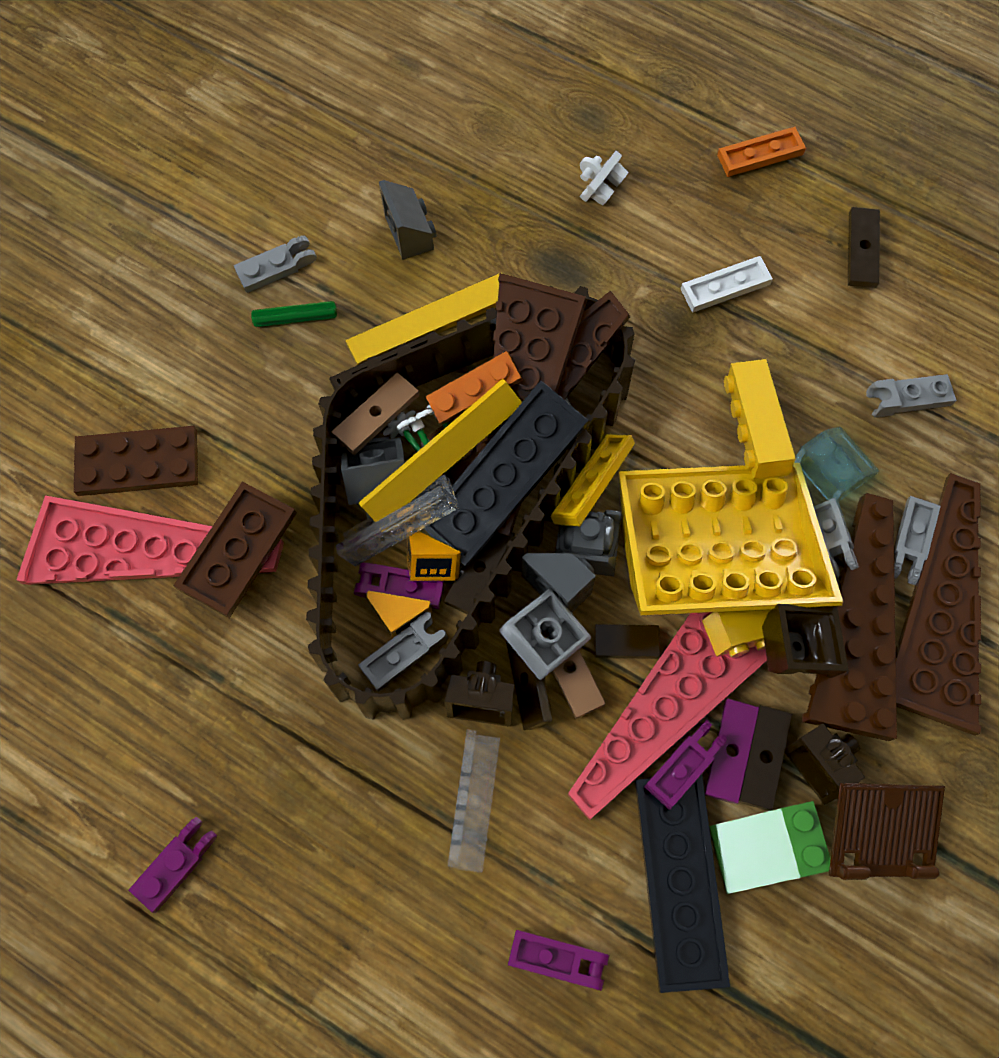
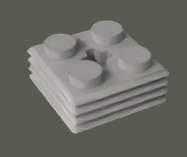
M552 589L545 591L500 628V633L539 680L546 677L591 639L589 633ZM546 630L549 633V636L547 638H544L541 632H544Z

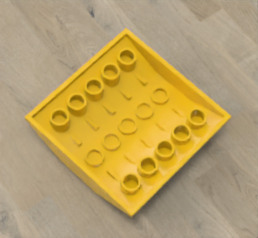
M794 463L790 475L755 480L751 468H746V465L619 471L624 546L630 585L640 616L774 609L777 604H790L802 607L842 606L843 599L800 463Z

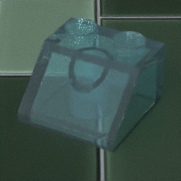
M840 426L824 430L801 446L795 456V463H800L802 472L827 501L836 498L839 502L880 472Z

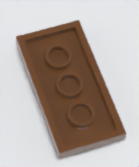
M195 426L75 436L74 493L77 496L198 485L197 429Z
M242 481L173 586L180 592L230 619L296 516V510Z

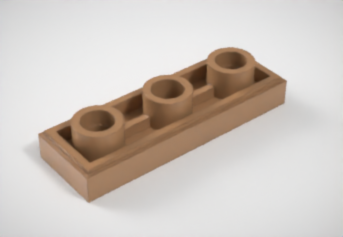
M397 372L331 431L332 436L337 438L338 442L355 455L419 397V390Z
M546 630L544 632H541L544 638H547L549 636V633ZM579 649L553 670L575 719L605 706L602 695ZM571 665L575 668V671L567 673L564 671V667Z

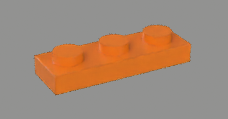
M791 127L719 148L717 156L726 176L730 177L802 156L806 147L796 127Z
M505 351L425 397L439 424L444 425L460 416L500 380H505L512 387L523 379L510 354Z

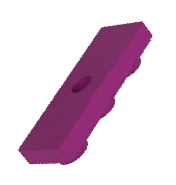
M726 699L717 737L724 734L728 740L713 756L715 759L711 762L705 796L738 804L759 707ZM727 747L734 748L736 752L735 757L727 754Z

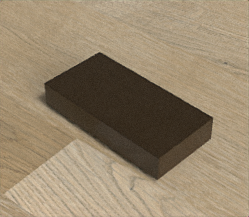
M595 624V658L659 659V625Z

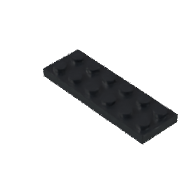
M540 381L422 521L420 526L434 539L460 551V562L464 566H469L582 433L590 421L544 382Z
M702 774L670 810L644 787L650 779L635 780L659 993L730 987Z

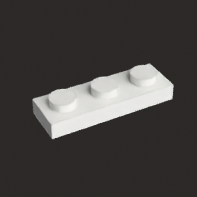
M761 256L682 283L681 291L693 313L766 287L771 284L773 278Z

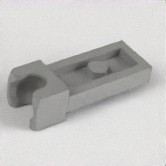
M948 374L894 381V379L879 380L872 383L866 392L867 397L879 398L882 401L878 409L872 412L874 417H885L899 412L952 406L957 401Z
M430 612L423 613L410 623L409 627L358 664L359 668L378 692L448 640L444 630H439L435 634L426 633V629L433 623Z

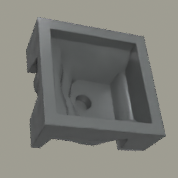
M621 511L589 512L581 526L559 525L555 553L573 554L579 560L583 558L593 567L595 571L593 574L614 577Z

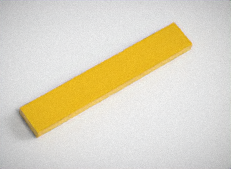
M499 274L345 340L356 365L368 361L369 357L374 355L378 357L396 349L401 344L410 343L433 331L438 334L456 326L460 320L464 319L467 321L486 313L487 309L496 308Z
M500 380L359 502L360 506L382 527L510 417L522 401L505 380Z

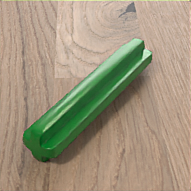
M334 301L257 309L251 312L252 323L255 327L337 317V307Z

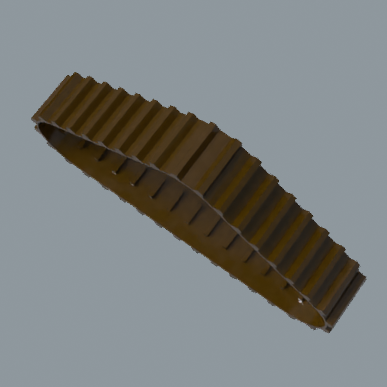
M580 286L574 292L575 294L586 296L588 299L584 311L598 301L595 298L589 297L588 288ZM493 307L487 309L486 319L472 325L464 319L457 322V331L443 337L439 336L435 331L428 333L427 343L411 349L405 343L397 346L398 355L381 361L375 355L369 357L367 368L355 374L344 370L339 374L341 384L335 389L332 396L320 398L318 405L323 416V425L313 428V437L320 455L312 457V466L320 484L311 487V496L319 514L310 517V527L319 545L309 548V558L318 576L309 579L307 587L317 604V608L307 612L306 620L317 639L308 644L309 654L321 671L327 672L323 681L339 702L351 699L358 705L365 718L373 720L379 712H397L402 720L411 718L413 707L421 705L426 700L438 703L443 698L440 687L449 675L460 676L463 671L461 661L463 651L465 649L476 650L479 645V625L481 622L492 624L495 619V600L497 596L508 598L511 593V574L513 571L522 572V557L528 553V546H540L543 541L544 521L553 522L550 516L558 506L560 497H564L574 483L575 472L580 473L589 461L590 449H597L602 442L605 425L613 426L615 424L620 401L627 400L635 359L630 356L635 335L633 327L623 326L605 349L610 355L611 361L615 364L611 385L607 391L603 390L601 392L598 406L592 415L588 414L586 416L590 423L570 445L569 452L561 465L557 463L554 467V476L546 489L541 488L539 491L538 502L530 515H524L522 528L513 541L509 540L506 544V553L497 568L494 566L491 568L490 579L482 592L474 595V605L464 621L459 620L456 624L457 632L446 649L442 647L439 651V661L428 675L424 673L420 677L421 680L403 690L401 688L395 689V692L378 694L369 688H365V691L350 686L351 682L343 672L336 676L332 662L338 661L336 653L331 647L332 633H336V625L332 620L333 602H337V595L333 589V574L338 572V565L334 558V542H339V535L335 528V513H340V507L336 499V484H340L341 479L337 470V456H341V448L338 439L332 436L331 431L397 372L410 384L417 387L493 356L495 344L493 337L494 331H496L497 311Z

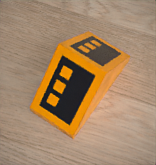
M414 528L408 530L407 563L410 581H455L459 578L460 551Z
M374 591L367 592L366 597L370 606L392 638L409 627L410 623L423 613H432L430 601Z

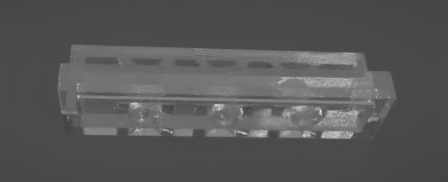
M443 475L405 506L377 522L370 517L344 532V541L336 545L338 556L356 567L360 563L457 510L459 506L450 479Z
M467 729L448 867L449 869L483 873L500 738L477 735V730Z

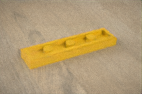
M607 434L551 514L550 517L554 524L581 526L633 448L635 442L632 435Z

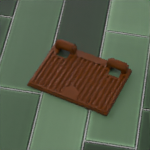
M840 783L829 876L840 877L843 880H867L869 877L936 879L939 876V869L935 867L945 786ZM845 853H855L854 865L844 864ZM914 853H923L922 865L913 864Z

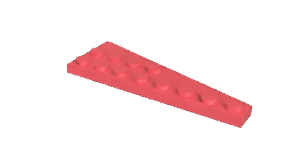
M45 495L16 580L21 584L32 585L179 577L212 526ZM280 539L259 573L277 571L284 545L282 539Z
M712 612L690 613L569 791L568 796L590 821L767 661L766 650L758 651L757 647L754 646L749 648V652L738 657L731 658L729 653L716 657L702 622Z

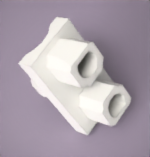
M615 151L603 167L600 165L602 159L599 156L583 158L580 162V169L583 172L580 178L583 181H587L589 178L593 180L580 195L582 200L586 202L591 197L602 206L614 193V190L603 182L604 179L607 178L617 187L629 173L618 162L622 157L620 153Z

